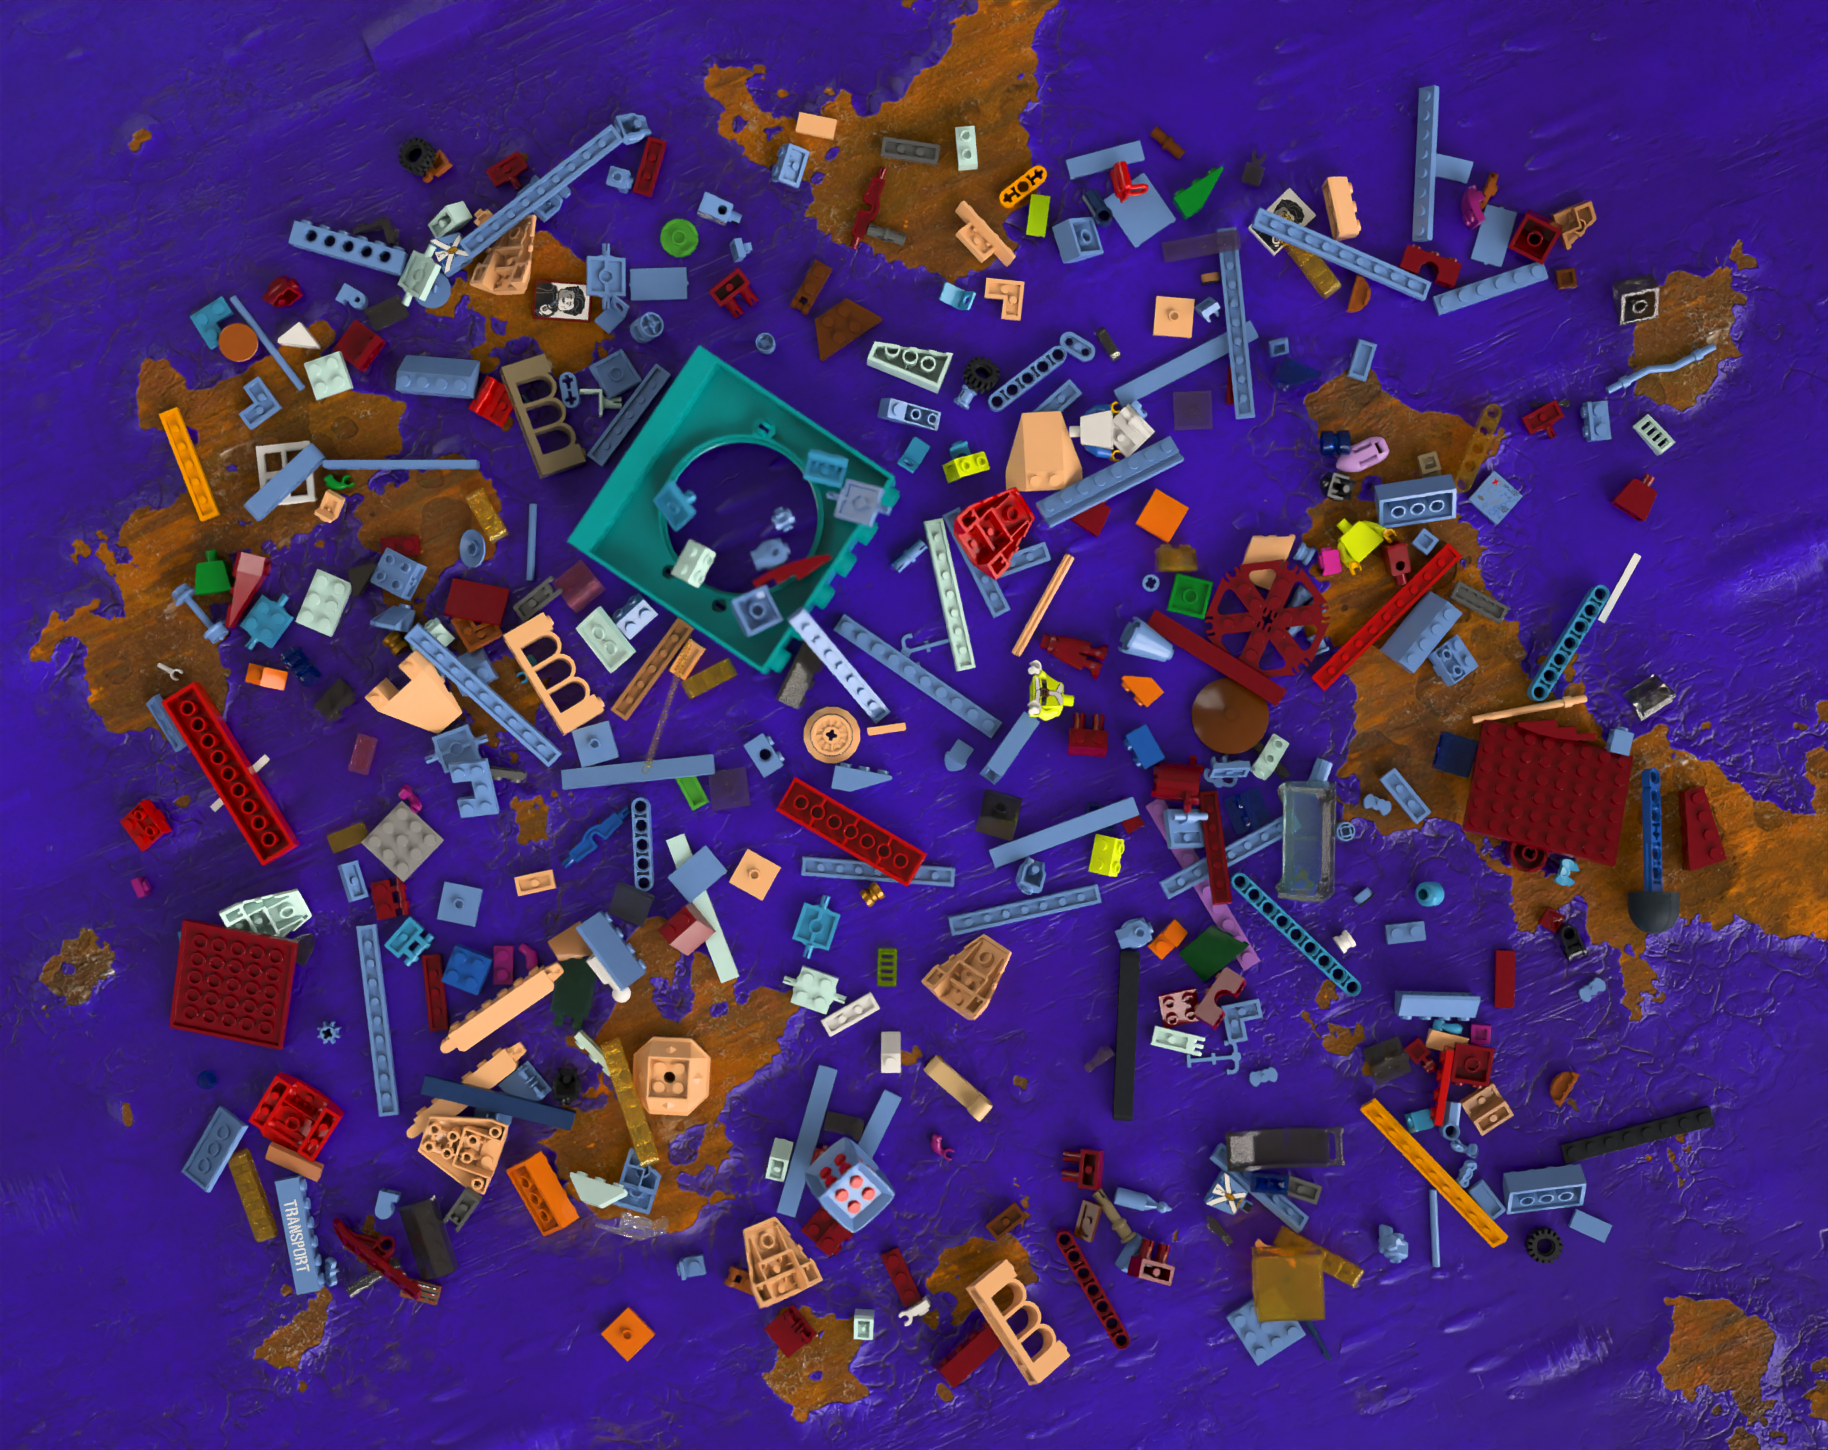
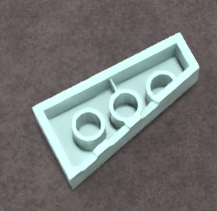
M874 342L867 358V365L938 394L951 363L953 353H941L935 350L928 351L915 347L908 348L895 344Z

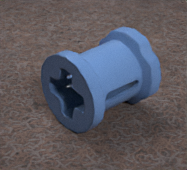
M963 384L962 391L953 401L960 407L968 410V405L977 393L973 392L974 389L970 390L969 386Z
M1315 635L1306 638L1307 641H1310L1312 644ZM1322 639L1316 655L1330 650L1326 646L1324 639Z

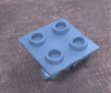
M526 1061L499 1084V1087L506 1094L534 1101L541 1100L552 1090L529 1061Z

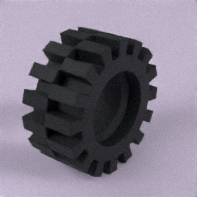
M413 137V140L408 139V144L404 142L402 145L405 147H400L399 151L402 154H398L400 158L399 163L407 171L417 176L419 174L424 175V171L428 173L430 171L428 168H433L434 166L432 162H436V158L433 157L436 156L434 147L420 137ZM422 150L421 157L416 162H413L414 155Z
M976 356L975 359L972 358L964 369L962 377L965 380L964 384H969L968 388L970 390L974 388L973 392L975 393L980 390V394H983L984 391L988 393L992 390L1000 376V373H998L999 368H995L997 364L995 362L991 364L992 360L988 359L987 361L984 356L981 359L980 356ZM975 371L984 373L987 379L980 378Z
M1537 1227V1230L1532 1229V1233L1527 1234L1528 1239H1525L1527 1253L1538 1263L1547 1264V1262L1553 1263L1554 1259L1558 1260L1557 1256L1562 1254L1560 1250L1563 1249L1562 1240L1559 1238V1235L1547 1227ZM1547 1238L1550 1240L1551 1247L1547 1252L1538 1251L1537 1243L1540 1239Z

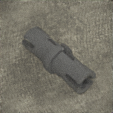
M871 223L867 231V236L876 237L885 243L888 241L901 246L904 245L907 235L890 230V227L884 228Z

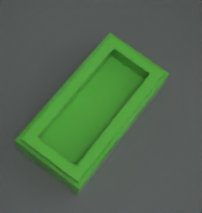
M696 776L675 778L692 811L710 802Z

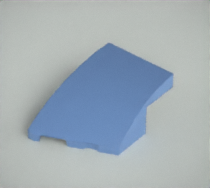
M633 1148L629 1149L619 1184L624 1186L623 1189L628 1194L626 1197L614 1202L613 1205L649 1215L661 1175L637 1154Z

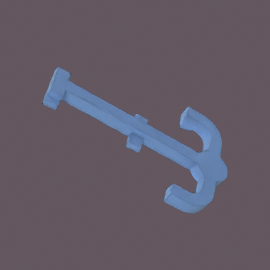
M912 633L906 634L901 640L903 647L901 653L909 658L911 653L923 649L931 652V647L949 643V638L930 644L927 640L924 641L925 645L909 649L906 647L905 640L913 637Z
M1225 754L1224 756L1227 759V763L1231 762L1230 760H1228L1229 755ZM1208 768L1204 770L1205 780L1214 783L1215 787H1233L1237 783L1238 777L1233 778L1232 783H1225L1222 778H1209L1208 773L1211 770Z
M1224 1040L1225 1046L1229 1045L1228 1040ZM1236 1043L1231 1044L1233 1046L1231 1055L1215 1056V1053H1211V1057L1191 1058L1190 1054H1186L1187 1068H1191V1063L1212 1061V1065H1215L1216 1060L1232 1059L1235 1067L1233 1070L1227 1069V1075L1235 1074L1239 1069L1241 1054L1237 1050Z

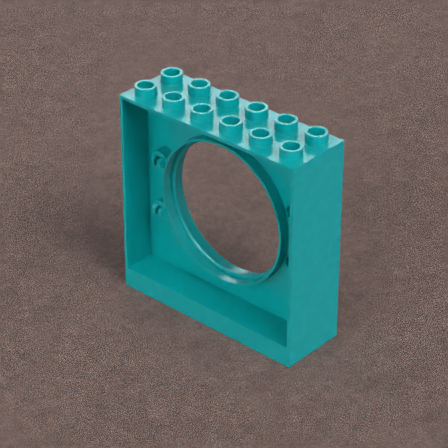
M698 346L567 542L762 673L769 675L771 670H774L781 674L793 656L785 650L793 637L801 642L804 640L787 618L800 607H803L808 614H810L815 605L824 610L836 592L829 585L836 573L843 578L848 575L857 561L856 556L851 551L858 541L867 546L879 528L877 526L878 523L875 521L872 527L836 518L834 514L837 508V501L827 499L828 491L840 493L844 488L846 479L884 489L881 505L891 507V509L899 499L900 491L894 488L896 480L893 475L701 346ZM762 424L770 431L767 434L764 430L758 427ZM731 443L759 444L785 455L803 474L810 449L821 450L828 454L841 455L847 458V469L841 488L808 480L816 500L818 523L814 543L806 558L829 554L832 559L801 580H798L794 574L781 584L768 589L783 621L747 637L742 632L730 604L732 600L747 593L725 592L710 587L703 582L697 588L665 572L667 568L673 571L678 557L670 542L667 519L653 499L667 483L672 480L676 483L685 468L703 453L718 446ZM717 601H718L721 605H723L724 607H726V609H725L724 611H723L721 608H719L718 606H715V604H716Z

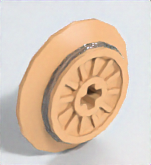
M825 707L816 711L807 720L804 727V743L808 752L815 759L824 763H839L847 760L856 751L860 742V728L856 719L848 711L839 707ZM831 729L837 734V738H833L832 741L826 736L827 732H831Z

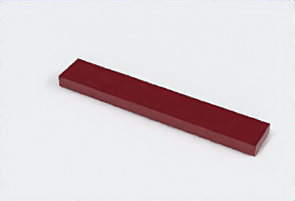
M1218 791L1199 792L1198 797H1200V813H1208V819L1201 821L1212 906L1232 904Z

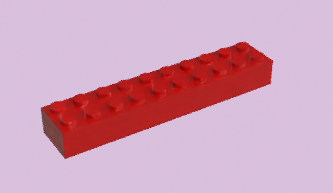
M192 682L161 702L261 865H269L301 845L201 682Z

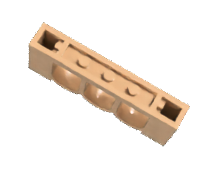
M544 612L503 635V639L564 736L603 713L605 705L599 696L596 697L594 694L590 696V688L584 679L574 677L576 672L575 663L569 656L560 654L562 644L560 638L552 632L554 622L549 615L545 616ZM541 638L552 639L557 646L556 653L532 667L522 649ZM557 660L566 662L571 669L570 676L546 690L535 672ZM570 683L581 685L585 691L584 699L560 713L550 695Z
M1007 1259L997 1261L966 1289L1029 1385L1039 1384L1070 1355L1064 1343L1056 1340L1053 1329L1046 1324H1040L1041 1312L1036 1304L1025 1301L1026 1289L1019 1280L1015 1279L1017 1274L1014 1271L1013 1265ZM1007 1285L1012 1289L1014 1299L1013 1303L1000 1313L991 1297ZM1023 1308L1028 1314V1325L1015 1336L1006 1320L1018 1309ZM1037 1330L1043 1337V1346L1038 1353L1030 1358L1021 1342Z

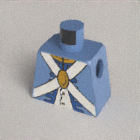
M705 192L697 212L698 216L726 226L727 221L739 225L742 214L732 210L734 206L732 203L708 192ZM718 210H723L725 214H719Z
M460 233L430 240L431 245L436 247L434 252L447 277L452 276L473 262V259L470 258L459 243L464 239Z
M1221 1170L1204 1198L1205 1204L1235 1215L1238 1209L1248 1213L1253 1206L1252 1202L1245 1199L1248 1191L1223 1170Z

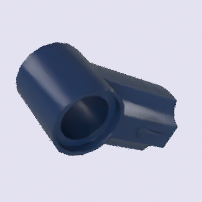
M1096 189L1085 193L1081 199L1095 219L1096 225L1100 228L1109 227L1113 217L1112 210L1106 206ZM1106 214L1109 219L1102 221L1099 219V215Z

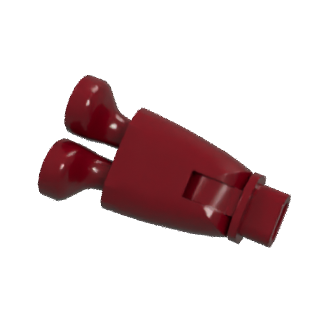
M1044 633L1039 648L1047 650V653L1050 652L1057 659L1082 671L1083 667L1088 668L1091 677L1097 680L1103 663L1087 659V656L1090 655L1104 662L1109 646L1104 644L1099 648L1091 647L1092 642L1061 635L1056 636L1055 634L1051 636Z

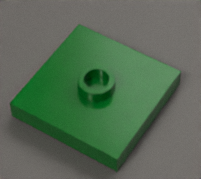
M1176 573L1166 610L1204 620L1213 582Z

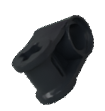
M1562 923L1556 935L1566 960L1571 962L1577 956L1587 955V950L1578 930L1570 924ZM1570 928V935L1564 937V931Z

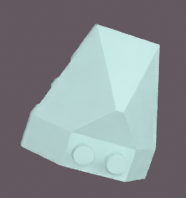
M298 889L238 902L219 912L227 927L283 938L291 930L295 931L312 917Z

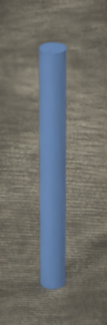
M529 504L526 578L529 581H534L537 504Z
M1429 1189L1432 1266L1440 1267L1437 1189Z

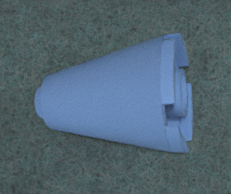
M1133 617L1132 619L1135 621L1133 623L1129 622L1120 638L1122 647L1118 646V650L1122 653L1162 662L1170 660L1174 653L1173 645L1143 620Z

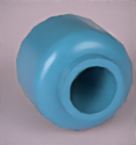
M1428 881L1420 883L1415 891L1416 900L1422 906H1437L1444 899V889L1437 882Z

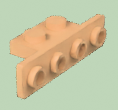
M962 201L955 212L967 225L956 233L957 238L981 263L994 253L1006 267L1009 266L1016 257L1015 254L990 229L986 222L976 214L973 208L965 201Z

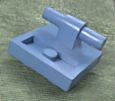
M1458 634L1434 651L1432 650L1428 655L1429 660L1433 664L1432 668L1438 676H1441L1447 687L1456 684L1479 666Z
M1166 809L1163 811L1168 849L1205 847L1201 820H1207L1208 813H1200V809H1191L1190 813H1185L1183 809Z

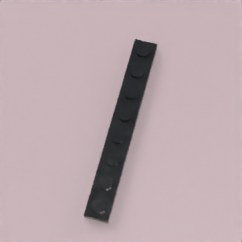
M1704 1106L1562 1143L1559 1146L1564 1163L1569 1164L1715 1126L1711 1108Z

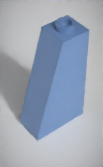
M1024 711L979 774L995 785L1040 723L1037 717H1029V712L1026 713Z

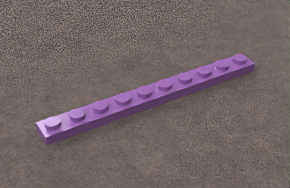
M1155 799L1145 805L1167 842L1163 811L1169 808L1164 800ZM1171 849L1182 869L1200 860L1194 849ZM1209 878L1194 885L1195 891L1216 926L1222 931L1232 934L1233 938L1241 942H1248L1249 946L1236 956L1242 969L1245 971L1260 962L1227 904L1212 906Z

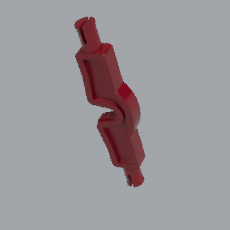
M882 166L879 167L877 176L872 177L870 185L863 196V202L870 205L872 209L870 211L858 210L851 232L853 236L849 246L851 249L857 250L860 239L863 240L865 238L869 224L879 213V199L885 186L883 179L887 171L885 167L884 169Z

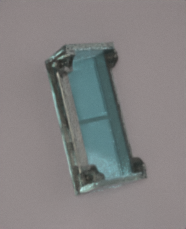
M1286 781L1279 785L1277 789V798H1280V802H1283L1282 877L1276 882V892H1278V898L1323 903L1334 895L1336 781Z

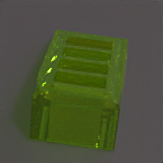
M878 947L877 986L896 987L897 948ZM882 954L893 955V958H882ZM882 962H893V966H884ZM882 969L893 970V973H882ZM881 977H893V981H881Z

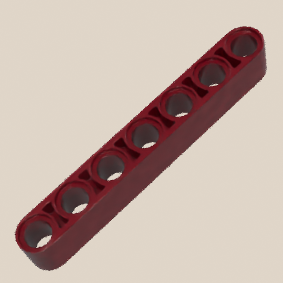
M1067 1228L1058 1229L1055 1234L1057 1245L1116 1348L1126 1349L1130 1344L1128 1332L1072 1232ZM1062 1234L1069 1235V1240L1061 1242L1059 1237ZM1071 1251L1079 1253L1075 1259L1069 1258L1068 1255ZM1080 1268L1088 1269V1273L1084 1276L1079 1275L1078 1271ZM1095 1284L1098 1288L1095 1292H1089L1087 1290L1088 1286ZM1104 1301L1107 1303V1306L1104 1309H1099L1097 1304ZM1109 1318L1116 1319L1114 1325L1109 1326L1106 1324ZM1119 1335L1126 1336L1123 1342H1117L1116 1338Z

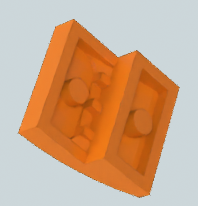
M1155 489L1135 524L1169 543L1189 508L1160 490Z

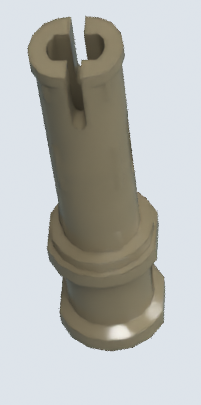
M1102 1187L1093 1192L1091 1195L1097 1203L1103 1205L1102 1210L1112 1223V1230H1115L1121 1238V1243L1124 1244L1135 1237L1136 1233L1132 1232L1126 1223V1218L1121 1217L1102 1190Z

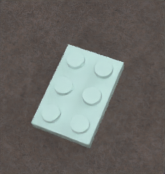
M317 569L295 622L332 637L354 584Z
M601 606L596 608L575 628L610 674L636 652Z

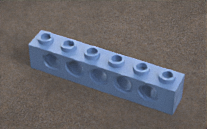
M303 219L301 222L294 221L288 242L293 247L399 277L402 276L407 265L409 255L404 252L405 249L402 247H386L384 242L375 240L372 243L366 237L357 235L356 238L349 236L350 233L338 230V233L333 232L328 226H312V222ZM312 233H316V239L309 241V236ZM335 238V243L332 246H328V240ZM349 243H353V249L347 252L346 246ZM371 248V255L364 257V251ZM389 253L390 259L387 262H383L382 257Z

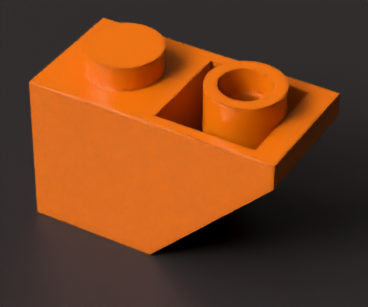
M1122 676L1120 678L1123 681L1121 686L1127 692L1131 691L1135 695L1133 700L1140 707L1142 705L1145 708L1148 707L1164 693L1152 678Z

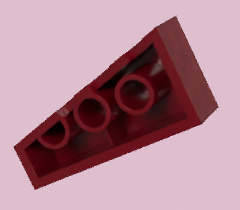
M1696 785L1678 791L1683 870L1692 871L1727 860L1704 786Z
M986 1319L981 1323L982 1326L979 1329L972 1331L967 1336V1339L958 1344L949 1354L933 1366L947 1385L956 1388L1002 1345Z

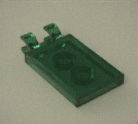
M569 958L568 960L560 961L564 973L556 980L550 1010L556 1012L553 1026L562 1027L564 1017L574 1018L572 1029L580 1031L582 1029L583 1017L589 1018L597 975L588 965L585 958Z

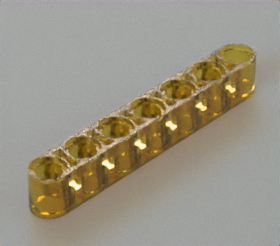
M620 1038L600 1043L641 1168L660 1162V1157Z

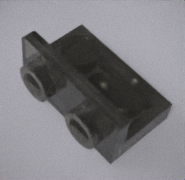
M339 678L314 707L326 717L325 720L328 722L337 721L343 715L341 711L346 706L350 707L356 701L354 697L358 693L344 680Z

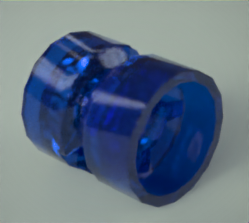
M1332 430L1321 431L1320 453L1322 456H1331L1334 452L1337 455L1350 454L1351 438L1349 430H1338L1336 433Z

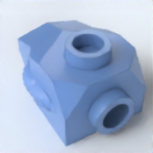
M629 113L615 117L613 127L624 140L622 143L626 145L639 142L644 137L652 134L643 115Z
M781 538L764 541L758 546L757 550L750 552L758 571L763 569L774 570L790 562L788 554H791L787 543L783 544Z
M1029 856L1025 858L1024 863L1018 869L1015 879L1021 892L1031 895L1032 893L1042 891L1046 877L1045 863L1036 861Z
M1144 917L1130 919L1124 922L1120 929L1115 930L1121 949L1127 947L1137 949L1152 940L1151 933H1154L1151 923H1146Z

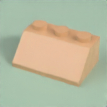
M1327 177L1321 187L1332 238L1336 241L1355 238L1359 231H1361L1359 219L1356 220L1355 212H1357L1355 201H1352L1351 198L1353 193L1352 184L1348 182L1347 177Z

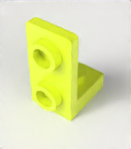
M984 451L953 459L942 465L948 483L990 469Z

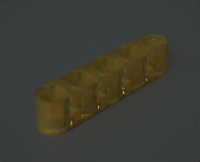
M1283 213L1280 215V217L1294 222L1288 214ZM1278 239L1322 298H1329L1341 288L1340 282L1321 257Z
M1497 404L1488 405L1480 413L1453 477L1457 494L1468 491L1474 482L1502 416V409ZM1488 409L1494 410L1495 418L1488 416ZM1481 427H1485L1488 430L1487 436H1483L1480 433ZM1474 444L1480 447L1479 454L1473 452L1472 447ZM1466 462H1470L1473 465L1471 472L1465 469ZM1459 479L1465 482L1464 489L1458 487L1457 482Z
M245 1148L233 1152L228 1164L255 1240L260 1243L277 1237L278 1229L249 1149Z
M1281 1226L1273 1241L1281 1249L1356 1288L1365 1272L1359 1266L1285 1226Z

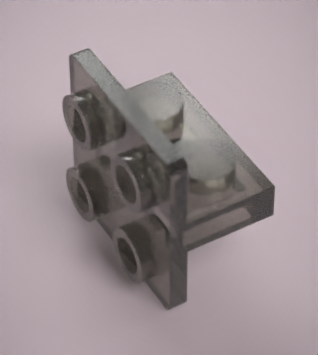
M1654 674L1623 693V696L1632 704L1636 718L1642 721L1673 702L1672 698L1676 697V693Z
M1397 1036L1362 1050L1376 1085L1383 1084L1412 1071L1408 1062L1410 1060L1409 1055L1403 1050Z

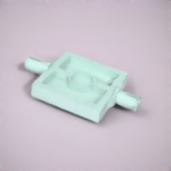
M428 244L424 254L413 250L398 282V285L406 292L401 302L402 304L409 306L413 296L423 301L426 300L441 268L431 258L436 249L435 246Z
M804 965L796 979L785 975L783 983L793 986L791 1003L823 1014H827L829 1005L833 1000L844 1004L847 997L836 993L839 977Z

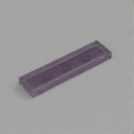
M1234 229L1162 243L1164 262L1168 263L1241 249L1239 230Z

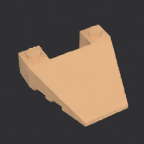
M417 649L398 666L411 679L402 690L399 691L385 678L364 697L378 712L436 734L442 732L463 713L452 692H448L444 684L445 680L443 676L438 674L436 666Z

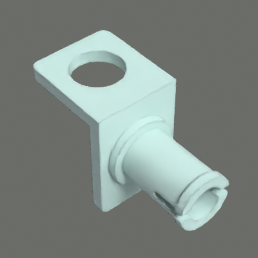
M602 389L579 390V394L598 395L599 417H602L604 409L622 408L621 397H614L609 400L602 395Z

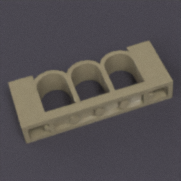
M545 353L503 366L499 371L540 479L582 466L587 458L584 448H581L579 443L575 444L576 436L573 428L567 423H563L566 417V408L559 399L554 398L557 387L554 378L550 375L553 366L551 360L546 358ZM536 380H541L548 384L550 388L549 396L523 404L517 386ZM545 405L553 406L558 410L560 415L559 421L534 430L526 412ZM554 430H560L567 434L569 446L544 455L542 454L536 436Z

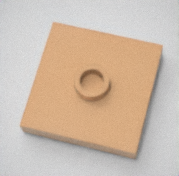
M1156 296L1153 335L1192 338L1195 299Z
M747 849L729 883L763 901L781 867Z

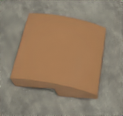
M1491 1080L1489 1081V1087L1482 1086L1481 1089L1478 1088L1459 1101L1481 1136L1514 1116Z

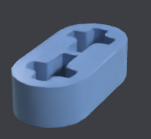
M565 372L559 378L562 401L567 408L575 409L581 403L578 381L573 373ZM567 376H569L570 379H573V381L570 382L571 389H568V385L566 383H563V381L566 380ZM569 392H572V396L576 398L573 405L567 402V399L570 398Z

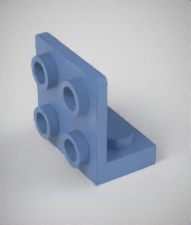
M386 548L370 582L400 598L410 601L427 567L390 548Z

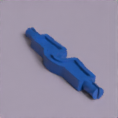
M625 806L618 814L616 812L613 813L602 824L588 829L582 841L569 852L570 856L561 864H566L564 867L567 869L574 861L579 862L587 854L595 850L598 845L594 841L593 835L598 834L603 840L608 839L624 823L623 819L631 813L630 810L624 813L629 808Z

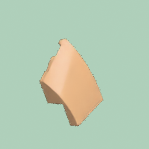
M1290 534L1285 537H1277L1276 535L1266 537L1262 535L1252 536L1245 551V558L1242 564L1283 560L1281 563L1283 568L1296 535ZM1272 569L1252 571L1249 574V579L1254 585L1270 590L1276 577V572Z

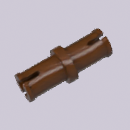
M1158 126L1149 135L1162 146L1163 150L1166 149L1177 160L1186 152L1173 140L1172 136L1169 137Z

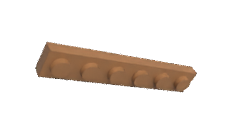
M677 618L613 705L611 711L625 721L629 719L694 630L692 626L681 618Z

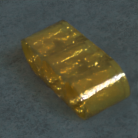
M482 487L464 496L492 544L509 535L505 524Z
M729 657L682 681L681 685L688 699L691 700L732 679L738 673Z

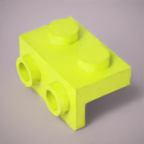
M1096 834L1088 872L1117 877L1121 868V854L1124 852V839Z

